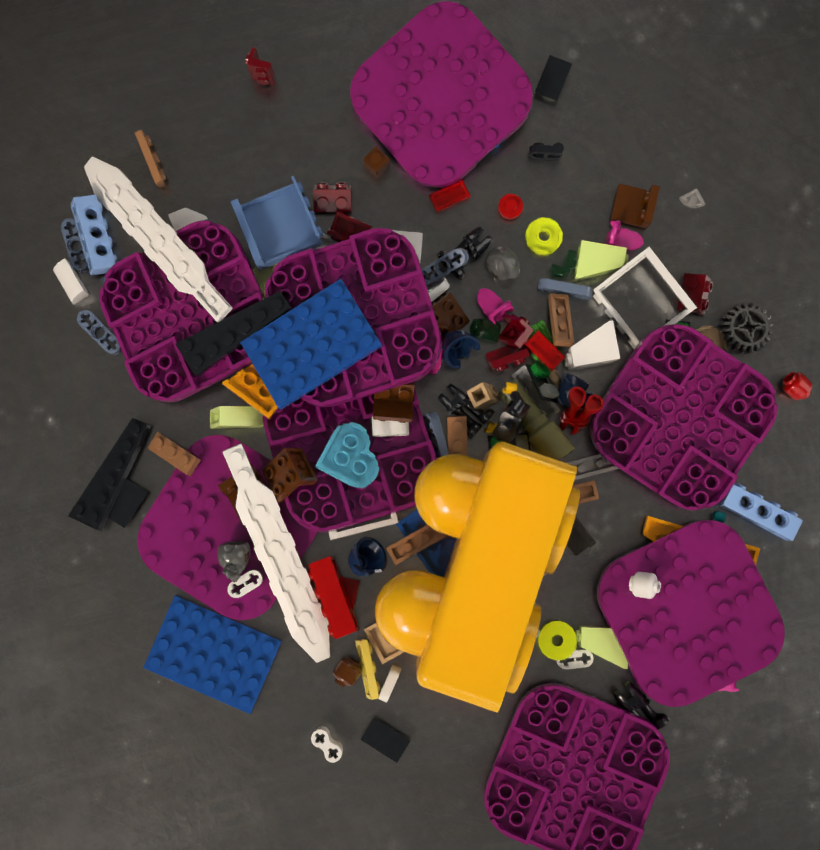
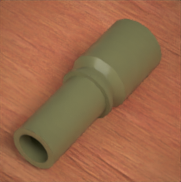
M517 379L512 381L511 383L517 384V391L524 402L531 406L522 424L524 428L522 431L529 434L528 441L537 453L560 460L566 457L575 449L574 445L555 421L547 419V413H543L519 381ZM503 389L499 391V397L507 406L512 400L510 394L503 393Z

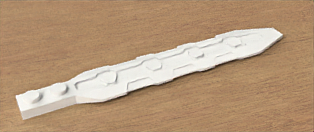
M92 156L84 166V169L97 199L119 220L123 229L141 245L144 253L152 261H155L178 291L192 294L216 322L222 321L233 308L209 282L204 262L192 249H189L177 236V232L169 224L165 223L154 210L152 204L139 194L132 186V182L120 169Z
M242 443L223 450L224 457L238 487L236 509L243 525H246L255 546L254 550L258 560L262 562L269 578L271 590L279 601L291 636L316 663L330 657L329 631L327 628L329 622L327 617H324L322 614V605L316 598L310 584V577L295 549L296 544L280 514V507L272 490L257 480Z

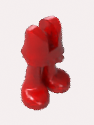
M578 386L570 389L568 393L570 407L563 411L559 421V427L563 431L568 424L573 426L570 432L572 435L579 433L591 421L590 415L600 412L604 407L602 397L594 394L587 399L583 410H579L585 402L586 392Z

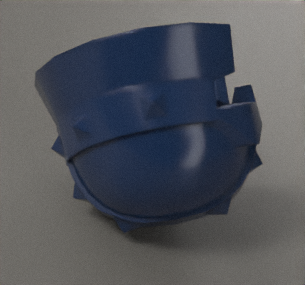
M461 330L449 331L444 336L445 338L442 342L445 361L452 368L461 367L460 360L457 359L468 358L472 346L473 349L480 350L479 341L472 334Z
M563 373L562 381L558 385V392L560 394L557 396L558 403L569 408L568 393L570 389L578 386L586 392L589 384L573 374ZM586 392V399L581 408H584L587 399L593 395L592 393Z
M363 537L350 550L348 564L352 572L358 575V577L365 576L367 578L374 572H383L386 568L387 557L382 545L372 537Z

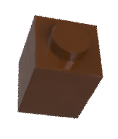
M376 146L363 158V165L378 179L390 167V159Z

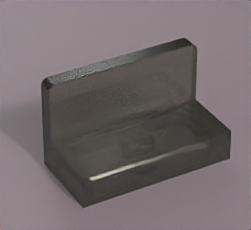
M575 517L567 546L577 556L586 548L594 546L596 541L579 519Z

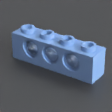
M96 195L73 197L71 208L90 276L105 274L118 261L116 254H113L111 249L113 247L112 239L107 235V221L105 218L103 219L101 214L102 204L97 200ZM86 215H92L94 220L88 219ZM91 232L97 233L99 237H93ZM96 250L103 251L105 255L97 254Z
M738 483L733 484L727 495L718 503V506L786 541L794 540L803 522L802 519L797 517V513L791 510L784 511L780 509L781 505L773 501L767 502L763 500L762 495L756 492L751 494L746 491L745 486ZM742 497H745L747 500L745 507L740 504ZM759 506H762L764 509L762 516L758 514ZM777 515L781 517V523L779 525H777L775 522V517Z

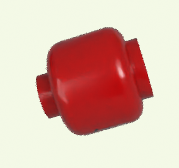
M791 372L784 377L782 388L792 399L800 400L810 396L813 385L803 373Z

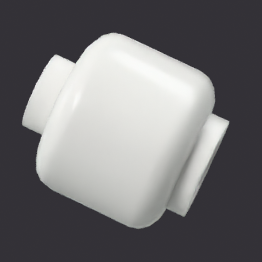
M638 571L634 576H631L629 589L635 597L652 599L656 593L660 592L661 582L657 580V576L654 573Z

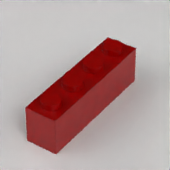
M334 556L308 564L310 568L308 569V575L315 582V595L318 599H321L323 605L321 606L323 616L328 619L329 625H327L330 636L338 639L359 631L360 628Z

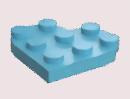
M354 422L339 425L329 439L315 468L356 488H366L372 484L378 476L379 467L375 459L376 456L369 451L370 441L366 433L367 430Z

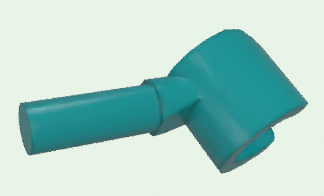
M715 511L712 515V520L724 523L727 515L721 511Z

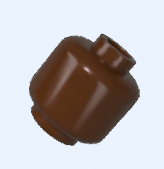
M349 656L348 658H342L333 670V675L336 677L335 682L342 687H345V685L353 686L362 673L361 664Z

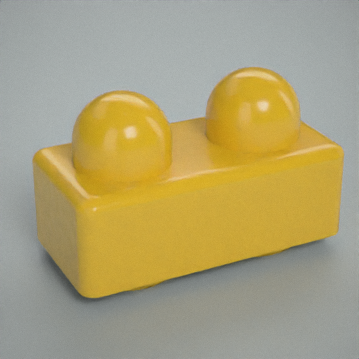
M498 442L485 454L483 461L466 455L449 454L436 458L422 470L416 481L414 491L418 513L432 529L457 538L445 575L441 577L421 570L402 572L391 578L383 586L375 604L376 623L384 639L396 649L417 656L416 677L420 686L498 713L505 692L512 694L516 692L528 666L539 629L541 606L534 603L544 573L551 575L557 568L576 517L580 490L572 486L577 473V466L506 442Z

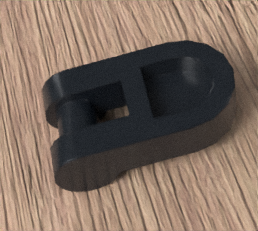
M534 143L529 147V157L539 160L558 161L562 158L564 146L561 143H555L553 146Z

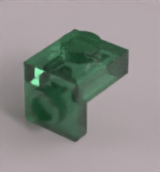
M569 249L563 266L552 264L549 271L556 277H567L570 270L576 266L578 258H575L576 251Z
M484 318L473 319L470 325V334L474 338L498 343L501 324H494L492 321Z

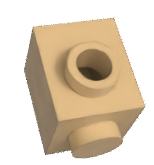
M482 382L467 391L475 409L485 410L499 401L497 389L488 383Z

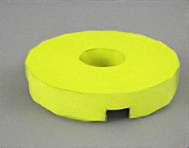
M541 217L532 221L525 232L527 247L538 255L554 253L563 240L562 229L551 218ZM546 232L549 235V239L546 241L541 240L539 233Z
M552 621L541 629L538 637L539 647L542 653L549 659L556 661L565 660L576 651L577 635L574 629L567 623ZM562 636L563 643L560 646H555L553 644L554 637Z

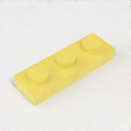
M367 639L355 640L366 698L370 700L378 699L380 685L375 679L376 666L370 655L372 654L371 643Z

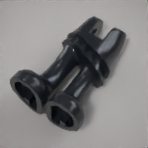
M481 226L463 237V241L455 248L468 250L469 255L466 264L451 272L459 280L464 278L466 266L472 260L476 262L477 258L481 257L482 253L493 241L489 235L481 242L477 240L484 231ZM444 250L437 253L438 259L446 255L447 252ZM457 254V257L451 259L452 262H454L461 254ZM441 261V263L444 265V267L448 268L447 263L444 262V261Z
M450 383L446 388L455 398L450 401L448 397L441 393L438 399L451 414L454 413L456 416L467 417V434L472 439L483 426L472 419L462 408L468 409L483 425L487 423L495 411L490 408L487 410L475 409L468 394Z
M626 681L624 683L628 692L633 695L628 700L625 699L623 693L618 689L613 692L621 709L642 717L637 711L640 708L657 729H661L668 724L669 717L664 713H656L648 705L650 700L632 682Z

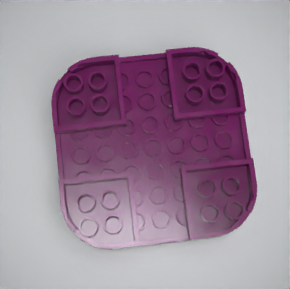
M449 1L437 2L421 10L358 68L350 88L352 105L357 115L407 174L423 186L440 188L447 187L461 180L490 151L517 131L530 114L533 96L531 82L525 71L467 7Z
M197 221L176 231L177 236L189 249H192L204 262L209 282L232 306L233 309L225 318L265 299L241 243L227 228L211 221ZM137 251L120 260L106 273V280L103 288L100 287L99 294L101 309L109 328L113 329L126 359L124 364L135 387L143 395L162 402L180 401L253 364L241 345L198 377L195 376L175 344L218 322L215 321L192 294L178 291L167 279V275L144 252L139 253Z
M374 228L349 236L350 239L317 250L311 248L290 255L273 268V273L267 279L265 298L281 291L293 309L339 279H342L382 344V347L301 397L312 405L320 407L337 406L417 381L434 368L440 357L442 349L441 333L418 256L410 241L391 229Z
M665 325L650 331L639 342L602 398L604 407L600 412L592 415L590 435L595 449L604 459L672 504L687 510L710 508L727 495L738 478V472L756 445L762 443L773 426L778 411V404H776L775 398L776 392L765 376L713 344L712 340L697 330L685 325Z
M415 388L413 396V422H409V435L372 436L374 394L332 407L315 406L299 398L282 410L278 408L270 419L263 415V425L273 459L284 448H302L318 479L314 485H300L285 499L288 511L297 523L315 532H332L416 506L414 498L416 481L422 470L431 461L436 459V455L425 427ZM354 422L367 430L366 433L370 441L369 451L376 456L375 459L378 462L379 472L372 484L366 488L350 486L315 468L329 439L339 425Z
M225 435L207 436L195 442L187 450L201 460L191 477L175 468L143 519L138 531V550L146 566L160 577L228 618L248 620L268 611L277 601V597L274 596L271 590L270 581L262 562L258 560L254 550L255 546L246 525H243L239 520L228 497L218 487L219 484L233 476L224 457L223 450L242 442ZM242 443L250 464L259 471L265 484L271 490L262 472L271 460ZM284 500L278 503L280 514L288 532L293 537L296 544L295 549L301 560L318 532L304 528L297 523L289 513ZM223 542H249L251 546L249 562L240 576L251 570H258L263 575V582L260 586L239 598H233L229 595L228 586L232 581L227 579V576L222 573L224 568L217 559V549ZM251 574V579L246 581L247 584L252 582L257 584L259 576ZM234 584V589L232 591L234 593L238 592V594H240V589L245 586L244 584H241L239 586Z
M713 520L695 521L639 549L624 554L606 566L597 585L599 607L609 628L612 629L637 685L644 694L662 705L681 707L694 703L765 668L777 658L783 647L785 628L782 617L742 538L734 529L724 523ZM638 571L654 573L657 576V580L661 582L660 592L656 593L652 599L635 597L629 589L631 576H634Z
M559 683L541 684L529 690L517 705L486 782L484 794L485 808L490 821L501 833L523 844H532L543 850H637L644 833L643 827L657 792L660 793L669 770V749L660 731L648 720L567 685Z

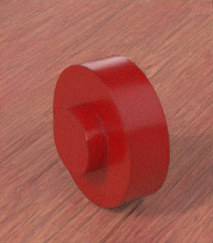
M515 194L504 195L498 205L500 215L508 220H513L520 216L523 210L521 198Z

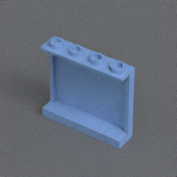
M294 175L291 176L293 184L240 205L238 199L230 201L259 271L279 263L290 255L323 245L320 238L324 236L320 226H315L314 222H317L313 211L309 212L308 207H311L307 196H302L304 189L300 181L296 182Z

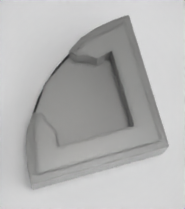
M697 188L679 198L684 205L691 208L703 207L706 204Z

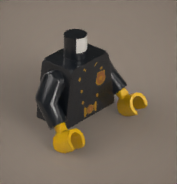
M506 382V388H503V393L510 394L512 400L502 412L498 423L488 421V428H484V431L492 434L498 442L508 443L517 436L531 407L524 402L517 391V384Z

